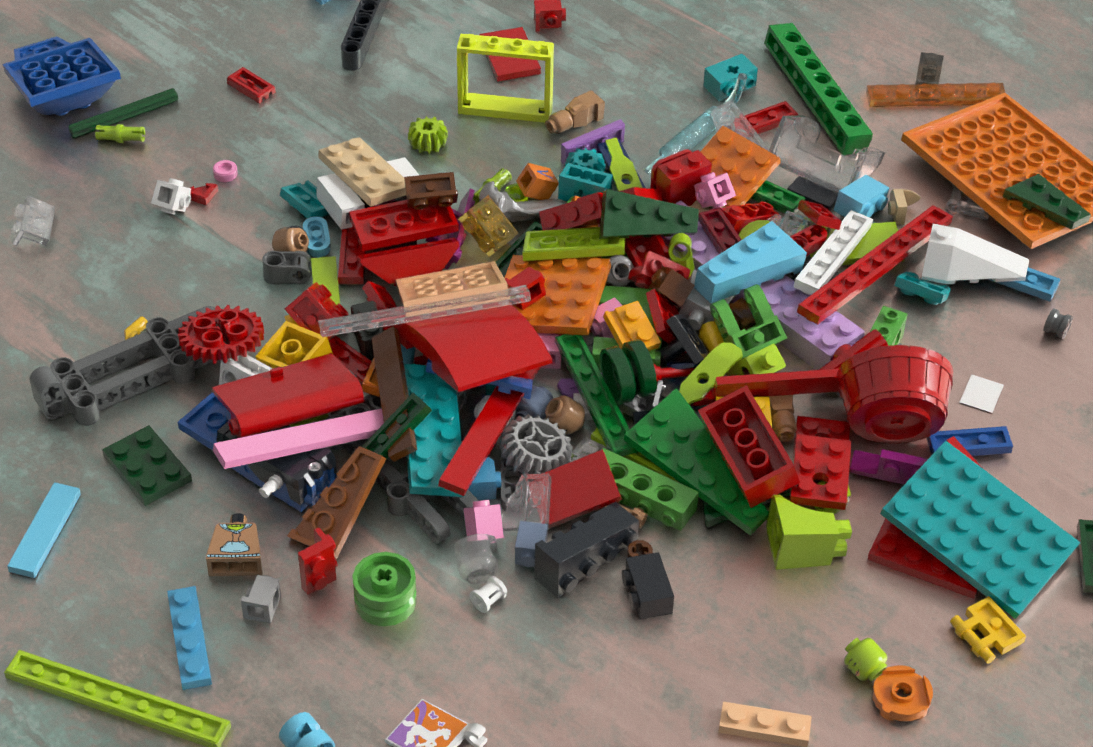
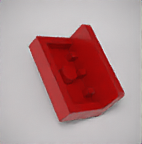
M661 235L625 238V252L634 268L642 265L645 253L648 251L670 259L669 247L665 245Z
M648 251L645 253L642 265L630 269L628 279L636 282L635 285L640 288L650 289L649 286L652 283L653 274L658 269H661L662 266L673 269L687 280L690 275V269Z
M319 527L314 529L315 544L298 552L301 587L307 595L316 590H321L329 583L337 580L336 567L338 564L334 557L335 542L329 534L325 535Z

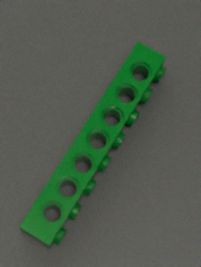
M793 23L769 25L764 41L765 46L841 154L848 155L867 152L873 137L871 129L863 121L860 114H858L850 100L845 96Z

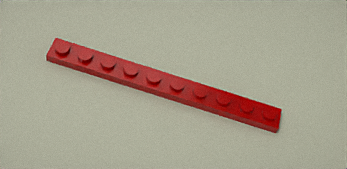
M932 205L798 305L797 313L818 325L928 242L933 224L949 226L953 216Z

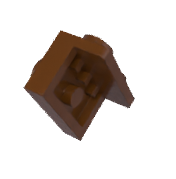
M454 172L404 177L408 208L414 207V209L421 210L432 205L448 207L453 205V203H457L458 191L455 186Z

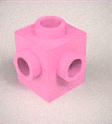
M714 172L700 177L702 182L693 185L696 191V198L701 203L702 208L712 206L713 209L722 207L727 204L726 200L736 196L727 173L715 176Z

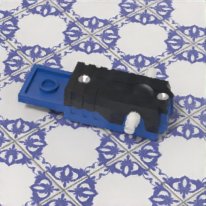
M213 392L178 421L179 430L213 450L214 443L238 438L237 435L233 436L229 429L228 420L231 419V413ZM287 425L267 432L290 428L291 426ZM326 447L231 468L262 487L259 489V493L264 498H268L270 494H273L300 512L308 506L312 507L315 505L319 498H321V492L326 486L330 487L337 478L336 458L331 450Z

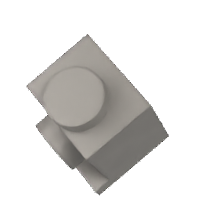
M268 575L256 576L253 586H248L246 597L242 596L241 599L243 618L271 623L281 598L279 579Z

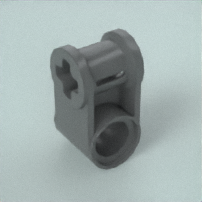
M269 251L263 255V278L267 283L304 284L310 280L311 273L308 266L310 265L311 258L308 253L304 251ZM298 271H301L300 277H298Z

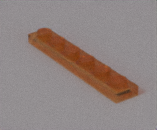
M994 82L910 85L879 84L867 85L866 89L869 107L975 105L1006 93L1003 83Z

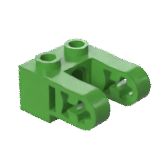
M758 284L744 289L745 300L757 324L747 330H740L728 303L724 299L710 304L711 314L725 343H732L742 349V359L771 344L777 345L787 339L777 315H774L762 288Z

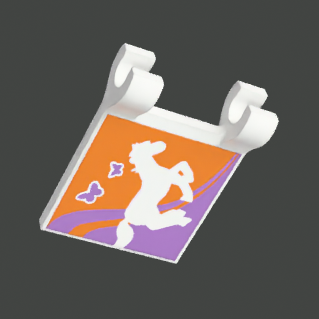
M424 699L419 701L385 739L386 743L393 747H458L464 739L474 747H483L487 742V738L482 736L486 731L482 725L478 723L469 724Z

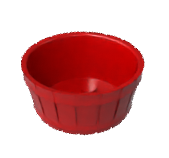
M882 346L860 352L852 358L850 357L839 368L837 372L838 390L844 403L847 421L851 429L860 437L878 443L902 444L925 439L943 427L948 416V402L953 386V367L948 359L941 354L918 346Z

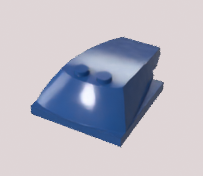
M56 36L14 49L15 60L2 64L5 74L35 111L42 115L56 114L62 116L77 108H87L91 106V103L100 99L116 80L121 79L118 68L91 38L69 43Z

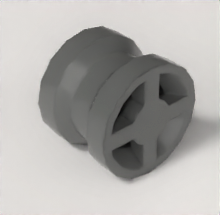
M1053 308L1047 317L1043 331L1056 333L1057 337L1064 339L1072 324L1073 316L1060 314L1059 310Z

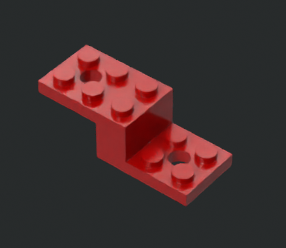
M797 416L793 464L800 483L791 487L790 501L799 505L846 510L851 452L849 423L847 421ZM820 480L826 482L824 485H818L817 483Z

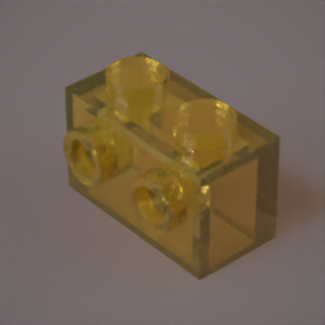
M489 195L458 218L464 229L472 235L479 248L488 257L519 234Z

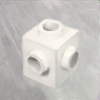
M169 178V182L157 180L151 204L161 206V211L175 215L176 211L185 212L191 201V189L184 187V182L177 179Z

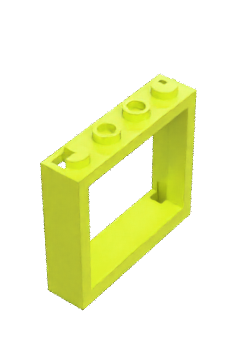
M460 34L457 45L458 114L545 123L549 119L553 108L554 43L518 38ZM468 53L545 61L544 100L468 93Z

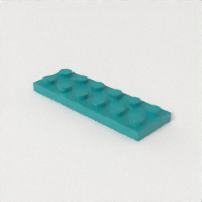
M404 364L409 396L412 393L416 394L432 409L428 416L414 429L417 450L407 455L410 494L464 497L438 486L439 479L462 443L457 392L438 375L426 372L427 365Z

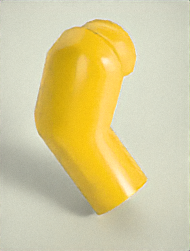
M140 316L124 330L125 340L141 334L146 329L147 319Z

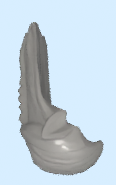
M494 181L484 185L479 195L483 214L491 220L505 223L535 219L540 217L539 211L565 204V202L558 201V199L514 201L506 191L499 192L498 188L494 187Z

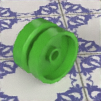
M380 552L363 558L356 565L352 575L355 609L362 619L373 625L391 626L406 620L414 612L417 603L416 576L414 567L408 559L396 553Z

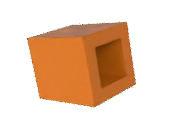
M527 163L516 180L524 196L538 200L549 199L559 185L550 168Z

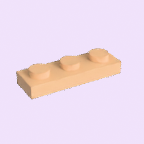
M723 701L718 733L808 747L812 716Z

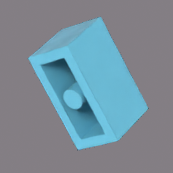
M864 175L839 190L833 211L846 217L852 210L870 218L874 213L883 210L887 205L889 187L868 175Z

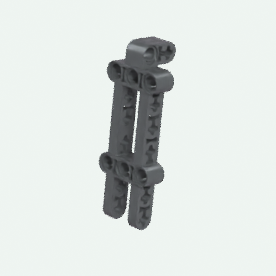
M205 306L169 322L162 317L152 318L146 324V332L75 362L69 358L61 357L55 359L50 364V368L48 366L38 367L30 375V384L36 403L48 419H56L72 413L79 424L89 426L99 420L100 410L172 379L179 384L191 382L195 378V369L211 363L212 360L209 359L206 363H202V358L194 361L193 355L187 357L186 352H182L179 345V328L182 327V322H188V316L197 317V311L205 313L206 308L215 310L213 306ZM154 355H156L157 357L154 360H151L147 363H144L140 366H137L133 369H130L126 372H123L119 375H116L91 387L89 386V383L96 381L100 378H103L107 375H110L114 372H117L121 369H124L128 366H131L135 363L143 361Z
M369 394L364 397L363 403L331 412V416L326 418V420L382 409L380 397ZM368 439L334 445L329 448L332 450H342L345 448L352 455ZM386 460L375 481L387 492L388 511L398 517L408 514L430 539L437 544L450 537L451 533L448 524L428 503L437 498L438 495L410 494L408 473L402 476ZM467 490L464 497L442 496L463 518V508L473 507V502L478 501L469 490Z

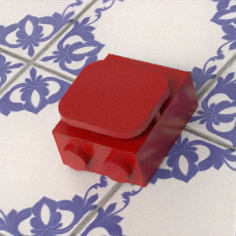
M685 149L658 160L653 165L650 188L660 189L664 202L676 204L682 201L687 206H691L697 201L693 185L702 182L700 177L711 173L712 163L699 150L691 152V150Z

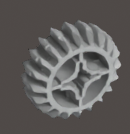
M527 414L524 418L518 416L517 419L511 420L501 435L499 449L502 450L501 457L506 459V465L514 466V472H522L524 478L527 475L535 477L569 463L573 446L570 445L571 438L565 436L566 430L558 429V423H550L549 417L543 420L539 415L532 418Z

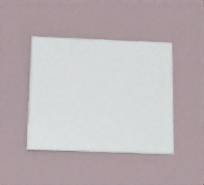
M971 374L960 403L993 413L1004 385Z

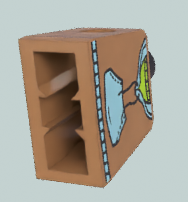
M233 514L230 517V523H219L215 526L206 555L209 576H263L257 526L255 523H247V517L244 514Z

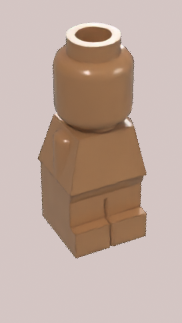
M592 90L574 97L565 107V110L557 111L549 116V119L545 122L546 128L550 133L560 134L571 127L587 126L589 122L594 120L598 122L604 119L605 101Z
M793 395L769 396L772 428L780 441L788 442L794 438V434L797 431L793 415Z

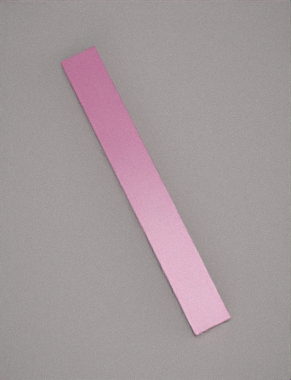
M382 409L214 443L213 452L222 467L227 469L367 439L384 424Z

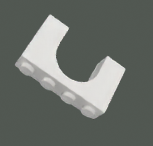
M405 157L387 161L403 177L419 175ZM335 173L317 177V199L341 230L353 227L349 211L364 209L365 206L358 197V194ZM405 195V196L396 198V200L402 201V200H407V198H406V195Z

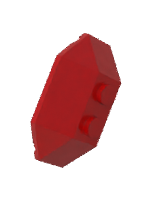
M453 237L357 255V260L389 284L397 286L396 279L442 271L460 245L459 241Z

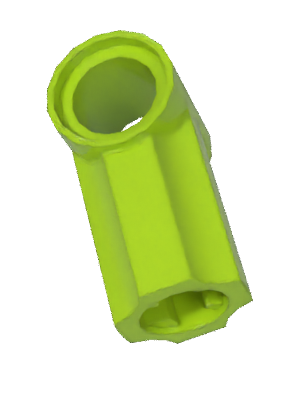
M684 233L675 234L670 240L669 256L671 261L689 268L691 275L695 269L691 238ZM683 244L687 249L685 251H677L674 246Z

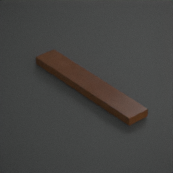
M394 326L372 337L384 423L409 397L399 331ZM406 409L402 414H405L408 417V411ZM395 420L385 431V434L390 439L402 425H399ZM409 427L388 449V455L391 460L395 462L417 450L414 430Z

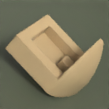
M907 189L891 190L890 201H888V214L892 215L896 225H904L907 207L916 203L921 198L917 193Z

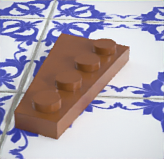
M359 446L338 471V477L330 487L326 486L320 494L321 498L312 509L309 508L302 516L303 520L296 529L292 528L287 537L310 547L315 544L314 529L319 527L325 535L329 534L333 538L336 545L334 557L337 559L386 458Z

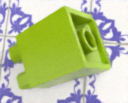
M781 495L772 496L769 515L766 521V530L776 570L831 565L833 557L846 556V539H850L852 535L849 519L835 520L834 513L815 511L799 506Z

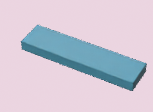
M53 483L7 565L10 573L31 578L36 577L81 495L80 488Z

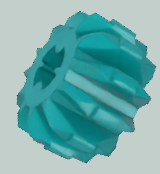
M585 147L584 150L576 148L575 152H569L565 162V166L567 163L601 172L605 171L602 154L596 153L595 149L587 150Z

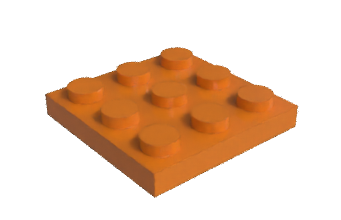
M722 126L700 151L712 163L711 173L714 172L715 176L727 173L736 196L726 200L727 204L724 207L745 205L781 163L780 157L725 126Z

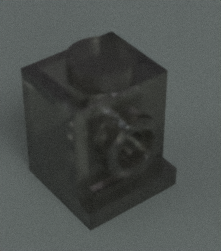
M921 52L915 88L938 90L943 55Z

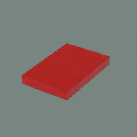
M523 27L480 34L481 36L528 40ZM486 55L497 82L541 74L538 60Z
M603 449L527 479L541 523L548 524V529L622 500Z

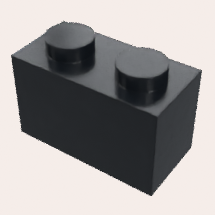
M656 552L626 558V568L622 570V581L624 586L630 589V605L632 609L637 610L639 619L673 614L674 594L660 553Z

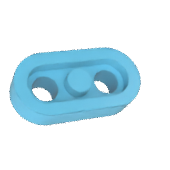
M321 217L306 219L303 222V229L309 238L307 253L317 258L326 256L331 250L327 221Z

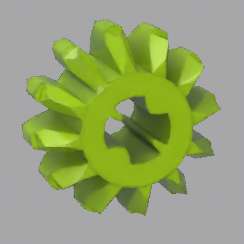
M426 116L425 119L417 118L416 122L410 123L408 140L412 149H418L419 153L426 151L430 154L431 151L439 152L440 148L445 147L448 130H446L442 120L437 121L436 117L428 118Z

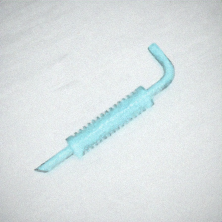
M740 73L728 99L720 107H709L692 123L663 145L659 150L660 156L643 171L651 175L652 167L658 160L685 149L692 150L715 129L725 122V114L741 98L747 75Z

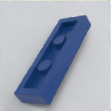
M1007 426L938 431L927 437L931 455L946 440L953 436L971 456L1012 453L1013 449Z

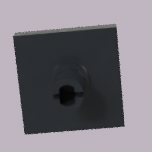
M684 314L672 316L666 322L677 338L660 349L659 352H661L662 357L668 363L686 351L695 365L700 364L710 352Z

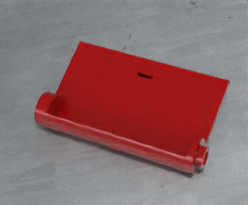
M332 353L288 366L277 367L264 373L212 387L214 395L231 413V419L228 420L231 434L233 436L237 435L238 438L257 435L364 402V394L359 380Z

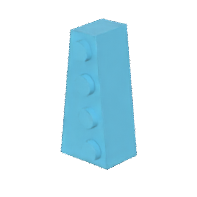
M771 221L697 269L694 288L706 300L714 303L737 295L741 290L755 284L761 286V283L773 279L777 281L782 279L785 274L801 272L807 252Z

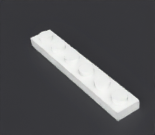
M851 210L843 219L840 230H834L797 276L793 287L805 294L812 295L827 284L871 228L873 219Z

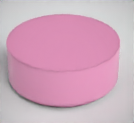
M229 160L217 162L213 166L214 178L219 182L233 181L238 175L237 165Z

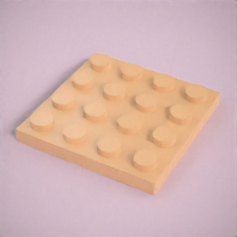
M495 261L396 279L397 289L405 312L410 311L411 314L422 313L426 311L425 308L435 306L436 309H445L451 307V303L456 302L471 304L477 302V298L482 297L498 299L503 296L502 294L508 293L507 282Z

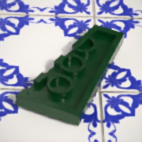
M606 189L602 197L599 239H608L609 237L629 238L633 236H642L643 238L658 235L667 237L678 233L692 236L698 230L699 209Z

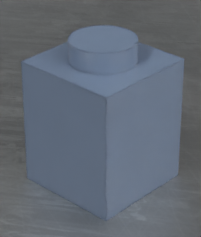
M520 521L515 544L516 565L535 567V543L541 540L547 543L548 524Z

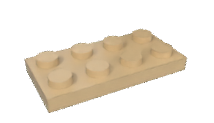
M360 137L319 149L318 158L370 207L406 195L404 177Z

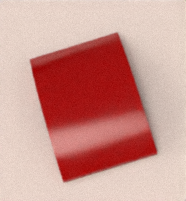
M487 297L477 298V302L471 304L451 303V307L445 309L432 308L422 313L411 314L382 324L385 331L394 326L399 331L400 344L406 349L416 347L432 361V371L457 392L552 364V357L533 326L514 306L502 298L487 299Z

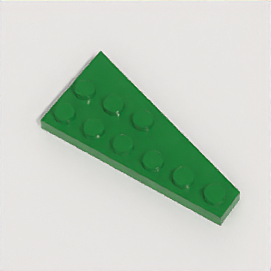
M677 388L624 435L626 443L678 482L698 491V497L750 536L768 519L769 512L762 503L750 508L704 424Z

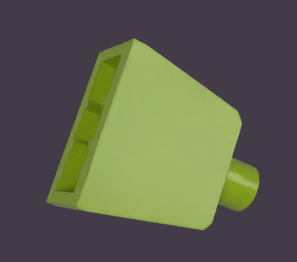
M771 344L738 361L727 371L726 376L744 375L742 370L745 368L749 370L750 374L776 373L785 368L786 364L777 346Z

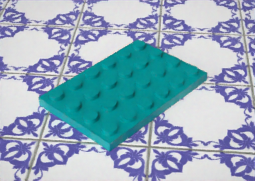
M947 441L933 453L880 512L888 521L986 597L989 596L1000 608L1015 619L1020 616L1081 543Z

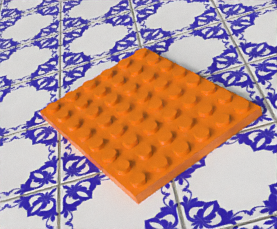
M1006 93L902 134V142L1030 249L1093 222V161ZM1040 174L1091 214L1089 222L1071 230L1046 218L1045 212L1036 208L1029 210L1023 207V202L1020 200L1004 198V190Z

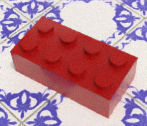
M747 385L698 410L704 427L750 508L800 483L793 462Z

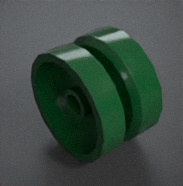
M640 339L625 342L622 349L616 345L601 350L600 365L603 379L617 405L633 401L635 395L639 398L655 395L657 391V378L654 364L647 347Z

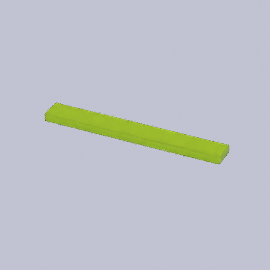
M18 650L4 671L5 678L206 747H220L231 728L229 720L22 650Z

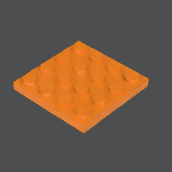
M513 255L505 278L510 280L526 268L531 267L535 271L541 272L544 276L546 295L524 310H521L507 300L505 293L502 294L501 298L514 306L528 320L537 333L589 335L611 269L610 259L565 258L523 261V255Z

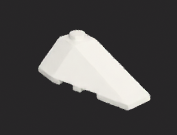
M933 224L921 279L942 284H955V280H969L970 283H978L979 279H992L994 282L1025 281L1029 259L961 229Z

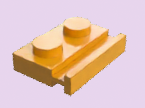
M638 301L617 307L611 312H604L603 318L621 349L625 342L640 339L648 351L660 347L661 341Z

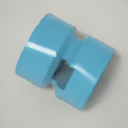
M307 712L298 713L291 717L279 732V739L285 747H335L334 741L324 730L320 729L321 727L316 720Z

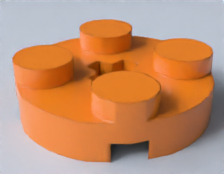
M897 665L883 670L882 675L874 681L872 690L873 701L880 710L881 716L886 720L913 721L924 718L933 698V688L928 678L924 675L922 678L915 673L916 669L909 666ZM899 689H903L904 693L910 695L901 697L897 693Z

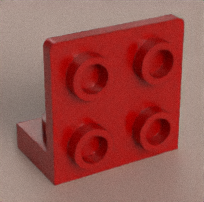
M317 282L306 289L285 308L286 312L300 327L323 335L328 340L350 321L347 317L349 315L347 310L339 303L336 305L330 298L332 294L323 284L319 285Z

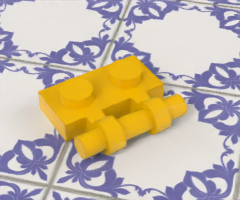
M989 596L966 609L965 615L968 618L966 621H963L959 615H955L950 620L959 638L965 639L971 645V651L977 657H981L987 664L991 663L996 657L990 650L991 648L995 647L1003 655L1025 642L1026 635ZM978 629L985 637L980 639L973 631Z

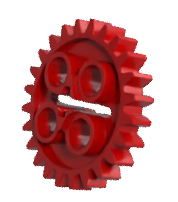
M227 305L224 309H221L219 306H216L215 310L206 308L205 313L197 311V317L188 316V322H182V327L179 328L178 334L181 351H185L187 357L193 355L194 361L202 358V363H206L210 359L213 364H216L218 360L227 363L229 358L238 361L237 356L247 357V351L255 352V347L261 346L265 333L261 317H257L256 312L249 313V308L240 311V306L230 309V305Z

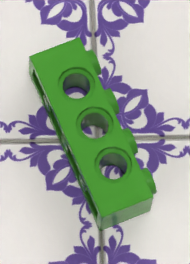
M602 448L622 498L619 504H624L633 509H643L648 516L661 521L666 526L682 531L697 510L699 492Z

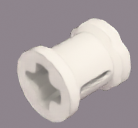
M491 576L487 579V583L479 590L471 591L469 596L475 608L482 613H486L494 602L507 597V589L501 580L496 576Z

